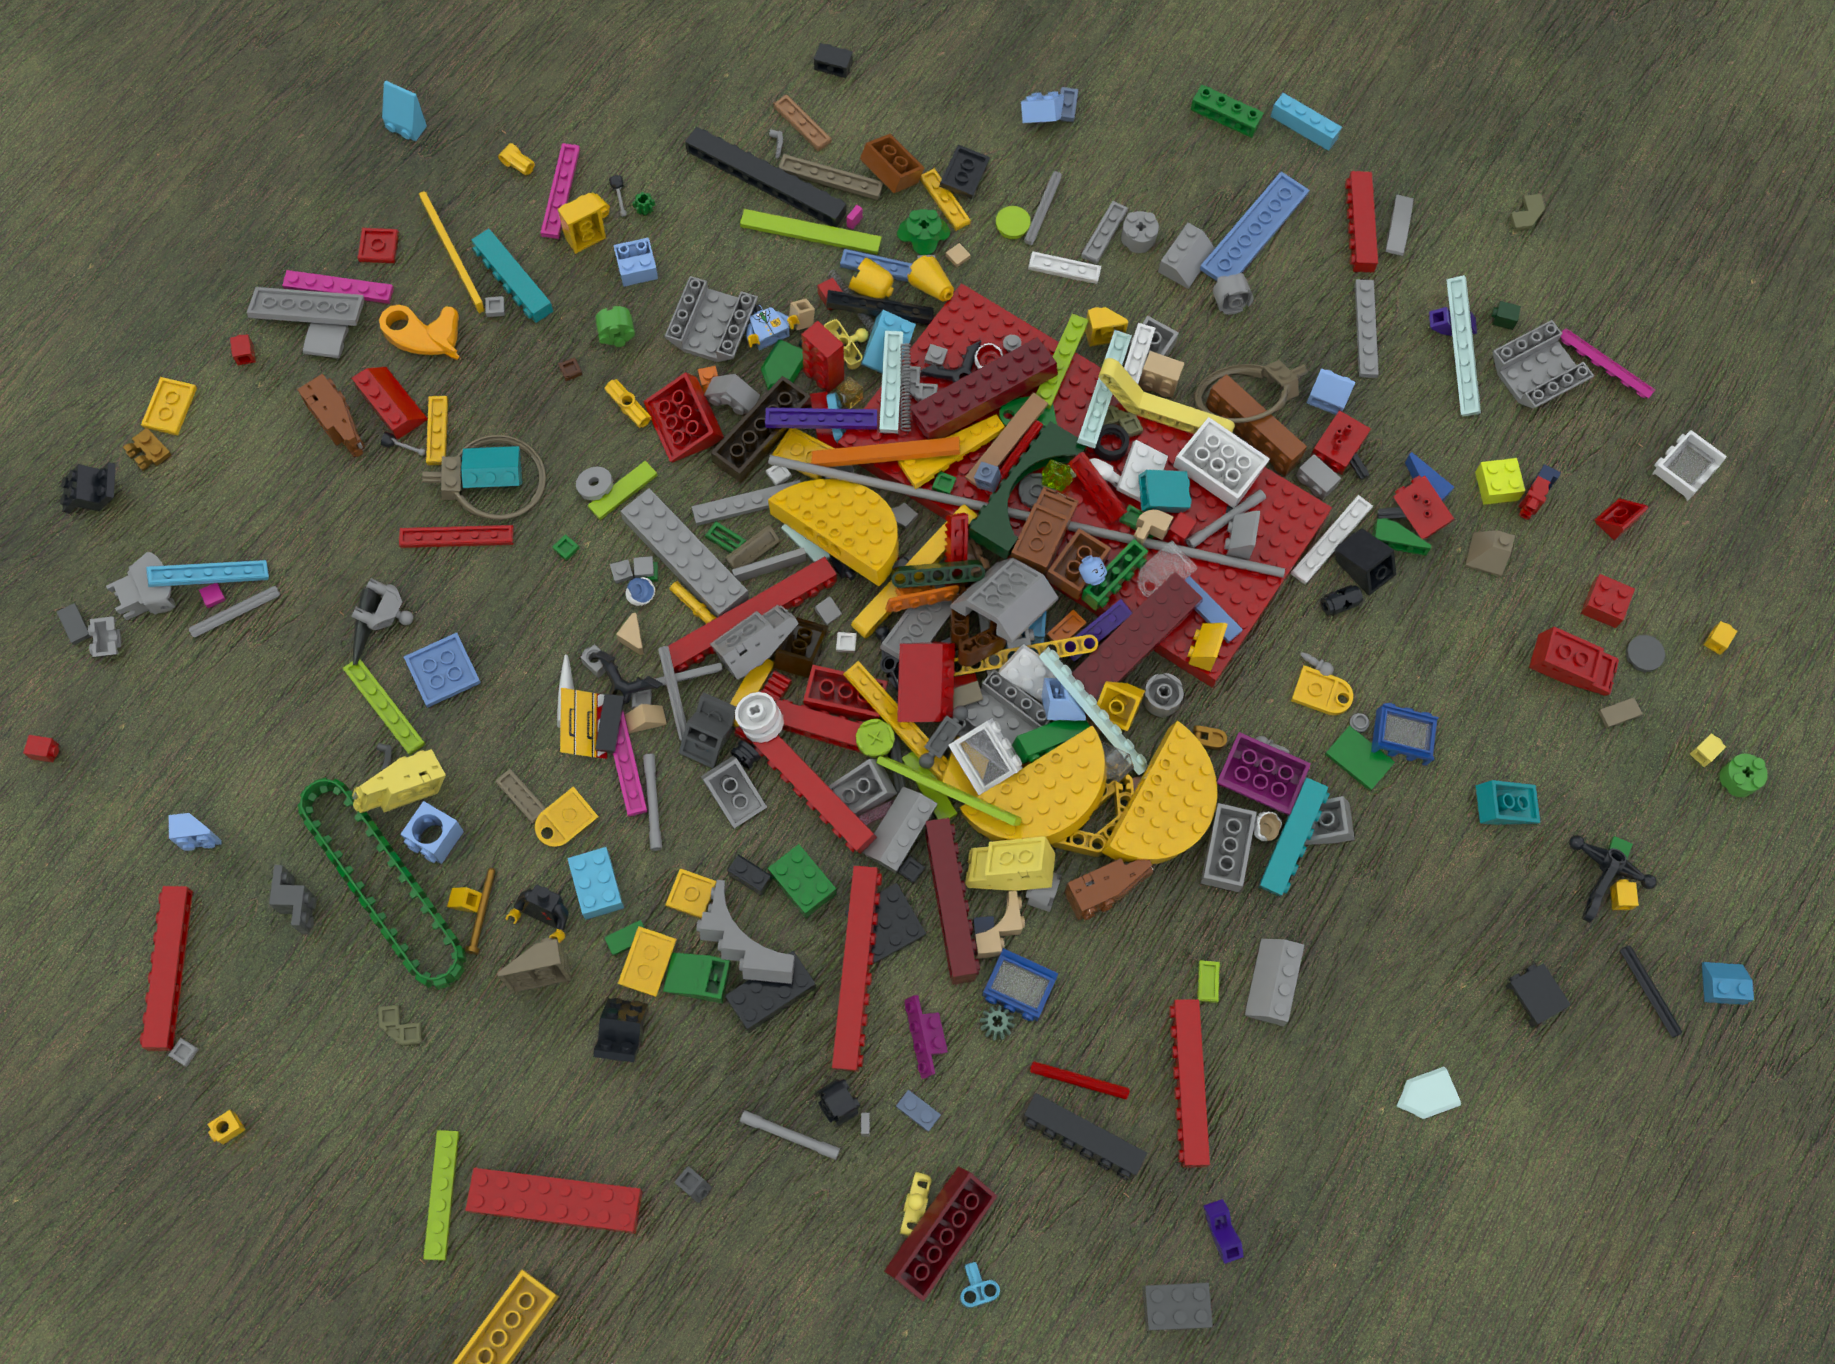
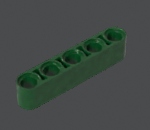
M978 560L898 566L891 572L892 583L897 588L980 581L985 576L984 566ZM974 567L981 568L978 574L971 573V570ZM954 569L962 570L958 576L952 575V571ZM937 570L943 572L940 577H934L933 573ZM917 572L924 574L921 579L914 578V574ZM903 574L905 577L903 580L897 581L895 576Z

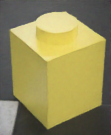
M1711 733L1690 755L1705 767L1726 746L1720 738Z

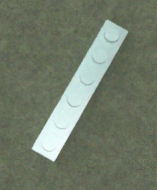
M885 331L879 433H898L901 384L900 346L903 344V332Z

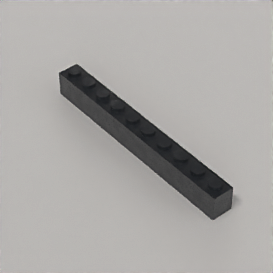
M696 126L685 141L686 152L829 226L837 227L846 215V203L840 198H835L826 191H821L812 184L805 183L797 176L790 175L784 172L783 169L770 165L766 160H761L752 153L739 149L738 146L724 141L721 137L710 134L705 129H700Z

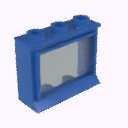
M1392 703L1381 705L1376 710L1371 752L1375 753L1379 749L1388 750V756H1396L1400 753L1406 755V760L1408 761L1420 758L1423 759L1422 765H1428L1434 760L1433 751L1439 717L1432 716L1428 712H1416L1412 708L1396 707Z
M1003 948L982 996L985 997V1001L996 1005L998 1003L1003 1005V1009H1008L1010 1013L1016 1011L1022 1014V1018L1030 1022H1033V1020L1038 1021L1059 973Z

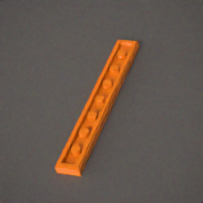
M949 437L812 451L811 464L835 467L959 455L960 438Z

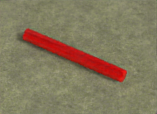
M1034 421L1000 469L1002 477L999 484L1004 478H1008L1010 469L1013 465L1016 466L1022 453L1028 450L1031 441L1038 436L1043 427L1041 422ZM987 490L985 491V493L988 496H991V494L993 493Z
M1035 1061L1032 1062L1030 1072L1122 1099H1127L1130 1089L1127 1087Z

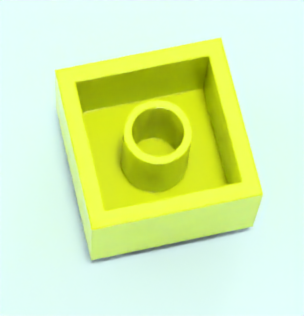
M1517 458L1481 462L1475 471L1483 505L1519 501L1525 493Z

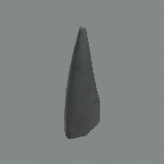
M365 588L361 591L358 608L373 614V612H376L381 598L376 592ZM357 619L355 622L353 665L356 666L372 630L368 628L366 623Z

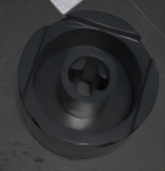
M835 1079L815 1092L816 1097L820 1096L821 1101L818 1104L830 1123L832 1121L835 1122V1128L858 1115V1108L861 1107L855 1096L852 1097L848 1090L850 1088L845 1079Z

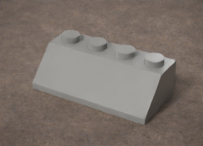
M903 787L874 834L877 838L862 854L896 874L924 829L925 822L930 819L935 811L937 803L921 793Z
M1261 939L1244 1016L1280 1026H1285L1288 1023L1304 944L1285 939Z

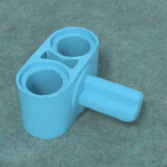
M976 1262L965 1265L970 1286L961 1292V1304L964 1307L972 1308L995 1300L1000 1293L999 1285L992 1280L982 1281ZM992 1285L995 1288L996 1293L993 1297L985 1295V1286ZM969 1291L973 1292L976 1297L975 1302L971 1304L964 1300V1294Z

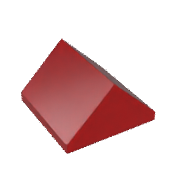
M1619 498L1594 521L1615 541L1647 511L1648 506Z

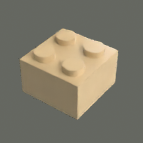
M1150 351L1143 367L1139 386L1146 391H1153L1163 397L1173 398L1181 377L1184 362Z

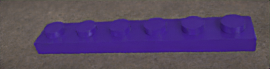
M766 408L765 427L877 429V409Z

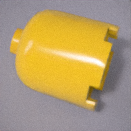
M865 258L857 268L860 270L857 277H852L849 288L862 296L880 299L889 298L894 291V288H892V274L871 259Z

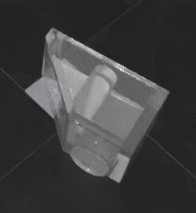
M1101 741L1106 761L1107 778L1120 782L1134 769L1131 756Z

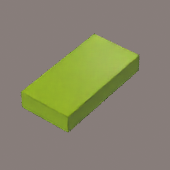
M1199 961L1197 999L1200 1002L1218 1003L1220 962Z

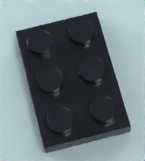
M957 145L939 187L972 199L990 157Z

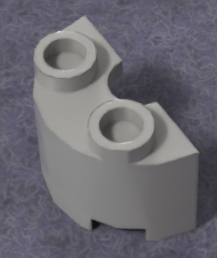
M114 617L90 619L88 633L90 636H93V643L89 645V650L93 657L119 654L117 648L121 647L120 629L115 628L117 620Z
M1053 872L1052 888L1027 890L1025 896L1029 898L1027 905L1050 912L1062 875Z

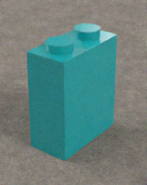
M1145 470L1138 475L1142 511L1159 510L1162 512L1183 513L1191 508L1192 500L1189 495L1190 480L1187 471Z

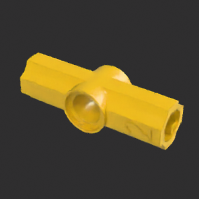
M612 379L608 382L604 389L618 404L622 413L628 415L638 428H644L648 425L651 416L635 400V396L628 392L617 379Z

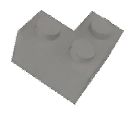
M736 374L713 377L704 394L713 405L728 404L739 415L747 414L760 397V394Z

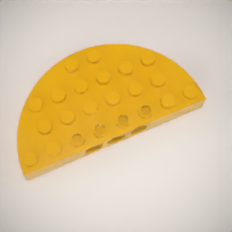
M817 479L787 487L768 499L772 516L877 586H880L892 572V567L895 561H897L899 553L897 522L890 506L873 490L857 483L839 479Z
M1176 721L1168 728L1101 853L1115 860L1122 859L1124 863H1131L1141 859L1150 860L1152 864H1159L1175 858L1192 847L1208 829L1217 803V781L1214 768L1200 741L1179 721Z
M1093 725L977 796V798L1021 817L1022 821L1019 826L1008 824L967 804L960 807L963 817L978 833L988 837L991 841L1045 836L1051 845L1071 836L1090 819L1089 817L1094 810L1098 808L1106 786V759L1102 743Z

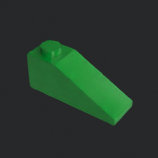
M1377 519L1373 526L1372 535L1396 551L1426 556L1431 549L1429 543L1390 519Z

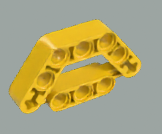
M1122 773L1111 783H1106L1105 795L1102 797L1098 808L1114 794L1116 818L1096 834L1078 830L1070 836L1068 842H1066L1067 838L1051 845L1055 848L1093 857L1103 855L1101 851L1110 837L1107 831H1113L1126 807L1121 805L1120 801L1126 800L1129 802L1134 792L1132 777ZM1120 782H1123L1124 785H1126L1124 792H1122L1123 785L1120 784ZM1079 838L1082 840L1083 844L1076 845L1073 842V839ZM1097 842L1102 848L1099 850L1094 849L1092 844Z

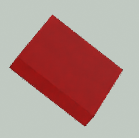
M362 228L358 261L395 263L399 236L398 229Z

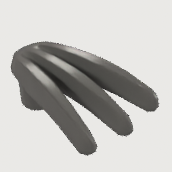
M378 743L377 750L385 752L382 771L391 764L392 748L389 744Z

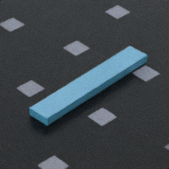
M266 560L146 567L148 587L269 579Z

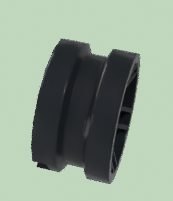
M740 740L737 743L738 746L734 747L730 753L737 758L743 767L750 770L753 767V763L760 760V755L747 742Z

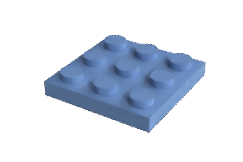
M457 633L404 656L427 708L481 683Z

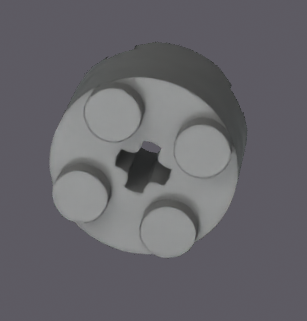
M1144 211L1130 212L1127 215L1123 224L1121 241L1131 252L1145 253L1155 245L1159 230L1155 215Z
M1243 273L1227 277L1221 276L1213 287V295L1218 308L1224 314H1237L1243 311L1244 306L1247 305L1249 307L1253 302V294Z
M1169 673L1152 676L1144 689L1145 694L1142 703L1155 716L1166 718L1172 715L1179 708L1184 696L1181 681Z

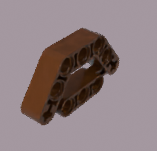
M976 581L960 583L959 595H955L952 598V603ZM951 609L950 643H955V648H958V662L960 665L965 667L972 666L1005 648L1007 640L996 634L997 623L989 619V629L969 638V614L964 616Z

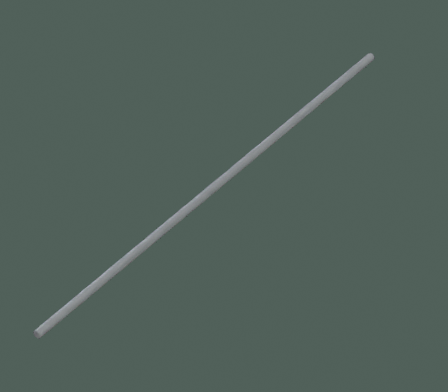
M773 455L769 457L768 464L956 506L965 504L974 510L980 511L983 505L987 506L988 504L923 488L915 489L913 486L783 457ZM1008 507V517L1026 521L1030 514L1027 511ZM1072 521L1067 529L1077 532L1080 528L1089 535L1128 544L1133 539L1136 540L1134 535ZM1146 538L1143 547L1277 577L1283 578L1285 568Z

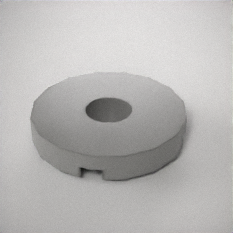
M603 467L586 469L576 480V488L579 494L584 499L591 501L603 498L602 496L608 494L613 487V478L610 472ZM593 482H599L597 485L591 486Z

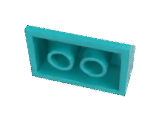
M520 446L463 448L461 467L463 488L520 486L522 484Z

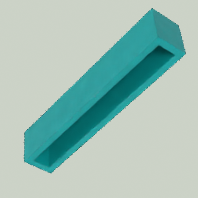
M490 229L471 239L474 254L483 259L484 266L493 271L494 278L498 282L501 281L503 283L504 290L514 296V302L524 308L523 312L528 319L532 318L537 323L553 312L552 304Z
M1309 778L1304 780L1293 809L1288 816L1259 883V888L1277 896H1282L1283 893L1287 894L1291 885L1288 882L1291 875H1295L1299 866L1296 864L1298 857L1302 858L1307 848L1304 846L1306 839L1310 840L1314 829L1311 828L1313 822H1318L1322 813L1319 810L1322 803L1325 804L1330 793L1327 792L1328 786Z

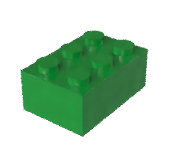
M800 844L768 867V873L772 875V879L805 919L837 895L835 886Z

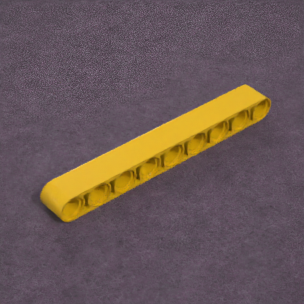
M965 504L954 513L968 514V526L972 519L978 518V515ZM947 521L905 566L939 563L944 558V553L947 552L945 549V545H947L945 538H947L945 524ZM922 572L914 574L916 579H921L924 576ZM897 574L895 576V579L897 581H901L904 579L905 576L903 574ZM892 580L851 624V627L865 639L892 613L885 610L888 599L898 597L895 592L896 586L893 585Z
M1083 635L1027 645V647L1035 648L1040 655L1048 645L1052 644L1056 646V653L1060 658L1093 652L1098 647V640L1094 635ZM1085 639H1094L1095 646L1092 649L1086 648L1084 645ZM1068 641L1074 642L1076 644L1075 651L1068 652L1065 649V644ZM1020 647L1003 649L995 653L1000 658L998 665H992L989 661V656L981 661L979 668L962 666L959 672L955 671L954 676L1001 668L1008 661L1009 653L1011 651L1016 652Z

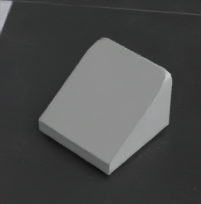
M830 596L815 606V612L826 625L842 615Z

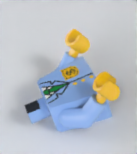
M755 305L752 312L753 316L750 317V323L747 325L746 339L750 347L756 343L759 350L764 349L778 340L789 337V326L791 329H794L795 324H800L799 319L796 315L789 317L779 311H775L771 307L763 310L760 305Z

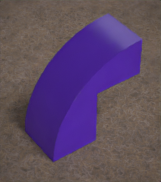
M1444 307L1429 311L1430 327L1440 334L1453 336L1449 309ZM1470 312L1473 335L1477 334L1476 317Z
M1221 1199L1204 1205L1211 1235L1224 1264L1244 1257L1242 1243L1231 1224L1230 1212L1224 1200Z

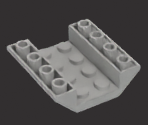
M690 276L669 324L665 338L685 353L715 362L734 359L758 296L742 291L739 297L708 289L707 281Z
M1553 320L1492 352L1499 378L1519 404L1533 409L1594 377L1584 362L1576 365L1558 340L1562 332Z
M1009 558L994 564L985 573L984 578L971 585L950 605V608L964 616L968 615L972 610L997 623L996 634L1013 643L1058 600V596L1043 574L1014 558Z
M994 669L983 681L980 689L984 700L966 706L968 717L958 723L963 728L957 736H964L992 718L998 722L1001 727L1000 732L1004 738L1010 741L1012 746L1018 735L1047 725L1052 720H1047L1044 706ZM984 729L965 740V742L1004 772L1010 771ZM1012 747L1011 750L1013 751L1014 755H1017L1014 748Z

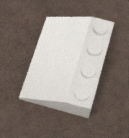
M1208 417L1176 456L1173 467L1179 471H1187L1189 478L1235 508L1270 459Z

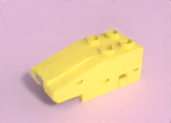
M432 749L428 751L421 750L413 756H404L397 759L374 777L356 787L352 794L354 799L353 806L360 813L381 806L385 813L438 794L446 775Z
M1045 836L989 842L988 847L971 848L969 852V859L967 861L969 866L965 880L968 888L1009 891L1052 888L1055 852Z

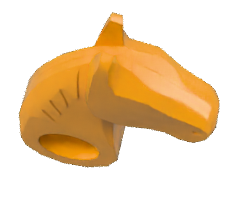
M394 305L382 312L379 319L380 328L384 337L395 347L415 354H445L452 359L458 360L459 355L454 347L457 342L459 314L455 308L444 307L440 316L429 325L422 323L407 306ZM398 320L408 321V324L403 329H390L391 325Z

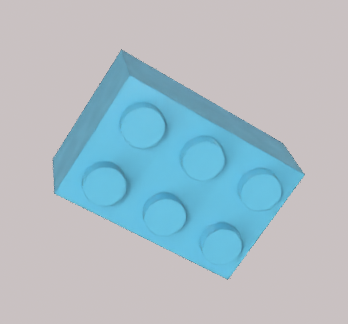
M606 847L567 858L585 920L624 909L610 855Z

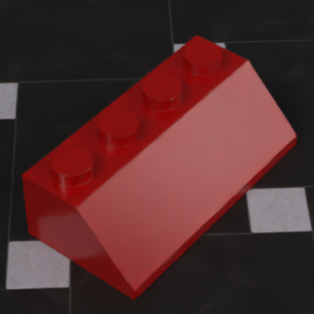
M387 367L366 368L352 377L356 389L391 433L395 435L397 440L428 420Z

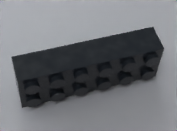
M1037 1093L1034 1094L1021 1120L1028 1129L1032 1131L1037 1129L1043 1132V1137L1051 1141L1054 1139L1060 1141L1063 1148L1069 1151L1074 1149L1080 1152L1079 1156L1088 1161L1091 1159L1097 1161L1100 1168L1106 1171L1111 1169L1117 1172L1116 1176L1125 1181L1128 1179L1132 1180L1137 1176L1147 1155V1152Z

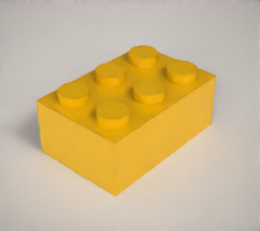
M590 193L581 195L576 200L563 204L558 208L565 239L575 254L606 239L600 208Z

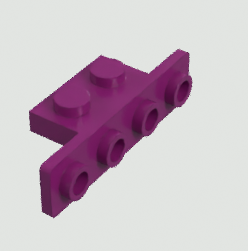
M913 995L905 999V1011L908 1016L909 1030L914 1043L913 1048L917 1057L918 1071L920 1072L921 1079H926L935 1075L931 1055L945 1054L948 1050L939 1012L922 1014L918 995Z

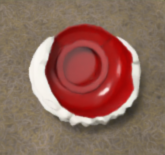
M992 343L981 345L974 356L975 365L978 369L1002 357V350Z

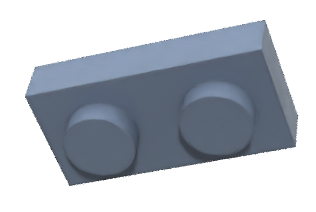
M1061 87L1060 94H1064V101L1059 120L1074 122L1078 89Z
M909 1090L896 1105L898 1110L928 1133L941 1116V1114Z

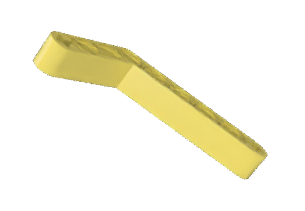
M1106 358L1104 360L1099 378L1128 412L1193 434L1210 417L1233 433L1235 424L1231 420L1146 393L1120 362L1113 358Z

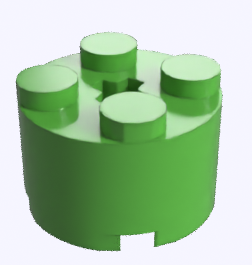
M613 306L612 310L607 311V308L596 314L595 319L600 343L623 347L625 342L635 336L632 315L629 309L622 306Z
M1751 754L1735 756L1720 771L1722 786H1725L1728 793L1735 797H1747L1763 787L1767 780V769L1764 760Z

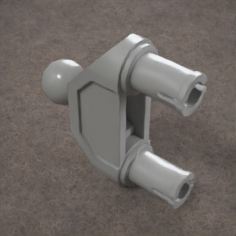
M370 578L366 588L382 595V600L376 612L371 614L356 606L351 616L366 623L368 628L372 630L391 626L395 617L398 618L402 625H410L413 622V614L410 611H399L402 600L397 588L391 584L385 585L373 578Z

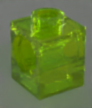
M1050 460L1042 471V485L1062 492L1072 481L1071 467L1057 461Z

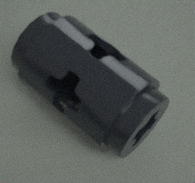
M1349 585L1324 595L1320 603L1323 612L1327 616H1334L1359 606L1363 602V595L1358 586Z

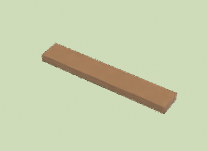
M1032 393L966 475V480L977 487L974 476L981 461L999 467L1034 421L1046 409L1048 402Z

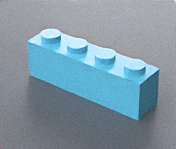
M1282 93L1274 104L1270 116L1328 151L1337 141L1342 129L1340 125L1285 93Z

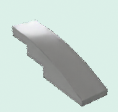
M1396 195L1385 252L1403 256L1413 198Z

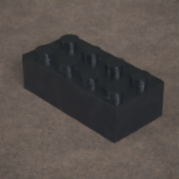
M794 951L789 953L794 955L792 984L748 980L725 995L727 1002L748 1034L816 989V983Z

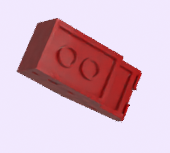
M1552 627L1538 634L1529 668L1560 682L1607 696L1611 693L1614 684L1612 681L1614 673L1617 672L1619 660L1603 652L1604 648L1559 628Z

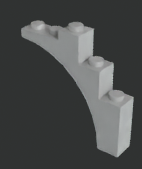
M717 880L716 887L711 889L713 903L709 904L708 912L702 913V919L697 921V932H700V940L718 942V951H721V959L740 961L739 970L743 971V979L792 984L794 955L776 952L763 947L744 934L733 921L726 907L725 880Z

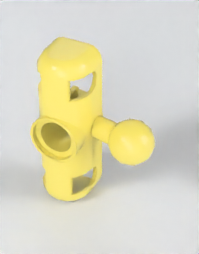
M834 319L826 323L824 327L843 344L847 345L844 347V362H846L847 367L851 370L857 369L861 365L862 354L854 342L862 343L867 341L869 338L868 331L860 328L854 335L849 336L838 320ZM839 326L842 330V333L840 335L836 331L839 328ZM857 354H859L860 360L858 361L855 359Z
M919 1172L914 1174L911 1190L907 1194L903 1210L905 1214L900 1230L902 1235L909 1236L913 1231L907 1227V1223L917 1224L925 1214L932 1182L930 1176ZM917 1182H927L926 1189L919 1187Z

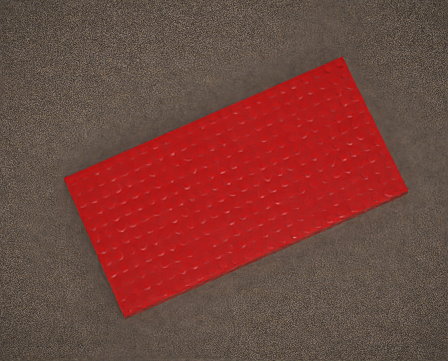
M961 283L953 293L952 298L945 303L909 350L911 351L909 353L911 356L908 358H911L909 360L911 363L902 365L921 367L920 370L929 367L930 364L924 362L930 344L948 349L943 366L946 369L955 370L961 367L963 362L962 355L966 354V348L977 343L979 340H981V345L992 343L1002 350L1003 356L1009 353L1003 346V340L1008 335L1018 336L1021 339V346L1038 337L1052 357L1059 342ZM1075 352L1054 399L1053 406L1057 425L1079 438L1101 367ZM975 362L971 369L972 373L978 370L977 366L975 365ZM920 377V383L938 384L937 392L953 383L949 380L934 377ZM881 386L864 408L877 409V429H848L838 441V448L927 439L912 419L911 413H909L910 417H902L911 418V424H902L911 425L910 428H902L906 430L911 429V431L900 429L901 404H899L898 433H879ZM1039 386L1019 397H1030L1032 393L1036 394ZM911 395L909 396L911 397V399H908L911 401L909 403L911 406L918 403ZM1112 395L1109 406H1115L1119 410L1129 413L1117 398ZM1001 407L986 414L985 416L977 419L976 421L968 424L967 426L957 430L956 432L950 435H953L963 429H966L994 415H997L999 417ZM1011 414L1004 415L1006 419L1013 418ZM1136 415L1143 428V433L1129 438L1128 450L1120 460L1105 461L1095 453L1094 448L1089 446L1085 453L1088 459L1096 458L1110 464L1113 467V471L1121 476L1131 446L1135 440H1138L1168 456L1164 470L1179 471L1173 467L1176 456L1194 434ZM1108 434L1101 438L1100 444L1104 449L1116 451L1121 448L1122 440L1115 435ZM996 438L982 445L976 451L967 453L963 456L964 459L959 462H953L947 470L940 471L957 478L950 495L989 503L990 496L985 493L986 490H980L966 480L965 477ZM1009 454L1001 463V465L999 466V470L1002 468V466L1011 454ZM898 460L857 464L882 480L913 486L899 466ZM1069 464L1051 465L1032 472L1048 476L1052 483L1055 484L1056 494L1060 493L1066 497L1068 495V497L1079 501L1071 520L1072 522L1131 535L1135 534L1136 530L1119 522L1120 519L1113 524L1110 522L1077 476H1068L1069 473L1066 471ZM1264 467L1237 506L1258 490H1262L1265 493V500L1244 512L1260 511L1256 543L1249 561L1285 568L1283 578L1146 548L1148 550L1146 564L1141 569L1137 568L1131 580L1128 582L1124 581L1121 584L1122 588L1116 595L1112 594L1109 597V602L1103 608L1100 606L1096 611L1081 599L1082 595L1076 600L1050 582L1049 584L1092 613L1101 616L1120 599L1134 612L1175 571L1184 580L1190 576L1243 630L1229 643L1224 639L1222 640L1211 672L1190 665V657H1187L1190 647L1195 646L1196 643L1193 640L1196 629L1200 630L1202 624L1207 623L1195 610L1153 651L1213 688L1327 519L1332 507ZM938 473L934 475L933 479L919 488L932 490ZM1189 478V495L1192 502L1191 508L1183 512V514L1197 522L1189 536L1191 537L1225 515L1228 504ZM1105 480L1125 509L1130 504L1141 510V502L1116 490L1117 487ZM1019 482L1009 496L1008 507L1031 512L1032 509L1025 506L1019 498ZM907 495L943 519H945V516L954 514L961 507ZM971 509L973 512H975V513L978 515L979 510ZM1164 512V513H1167V514L1173 516V520H1172L1171 525L1173 524V522L1175 521V519L1177 518V516L1180 514V513ZM1009 517L1014 535L1019 537L1026 521ZM1228 524L1207 537L1205 541L1194 547V549L1226 555L1227 550L1224 549L1226 538H1229L1230 535L1227 532ZM1067 530L1052 565L1076 532ZM1167 534L1165 535V537H1164L1163 540H1161V539H1159V538H1157V537H1155V536H1154V538H1153L1154 540L1163 541V542H1167V543H1172V542L1169 540V538L1166 537ZM1093 536L1111 548L1109 557L1104 563L1105 568L1128 545V543Z

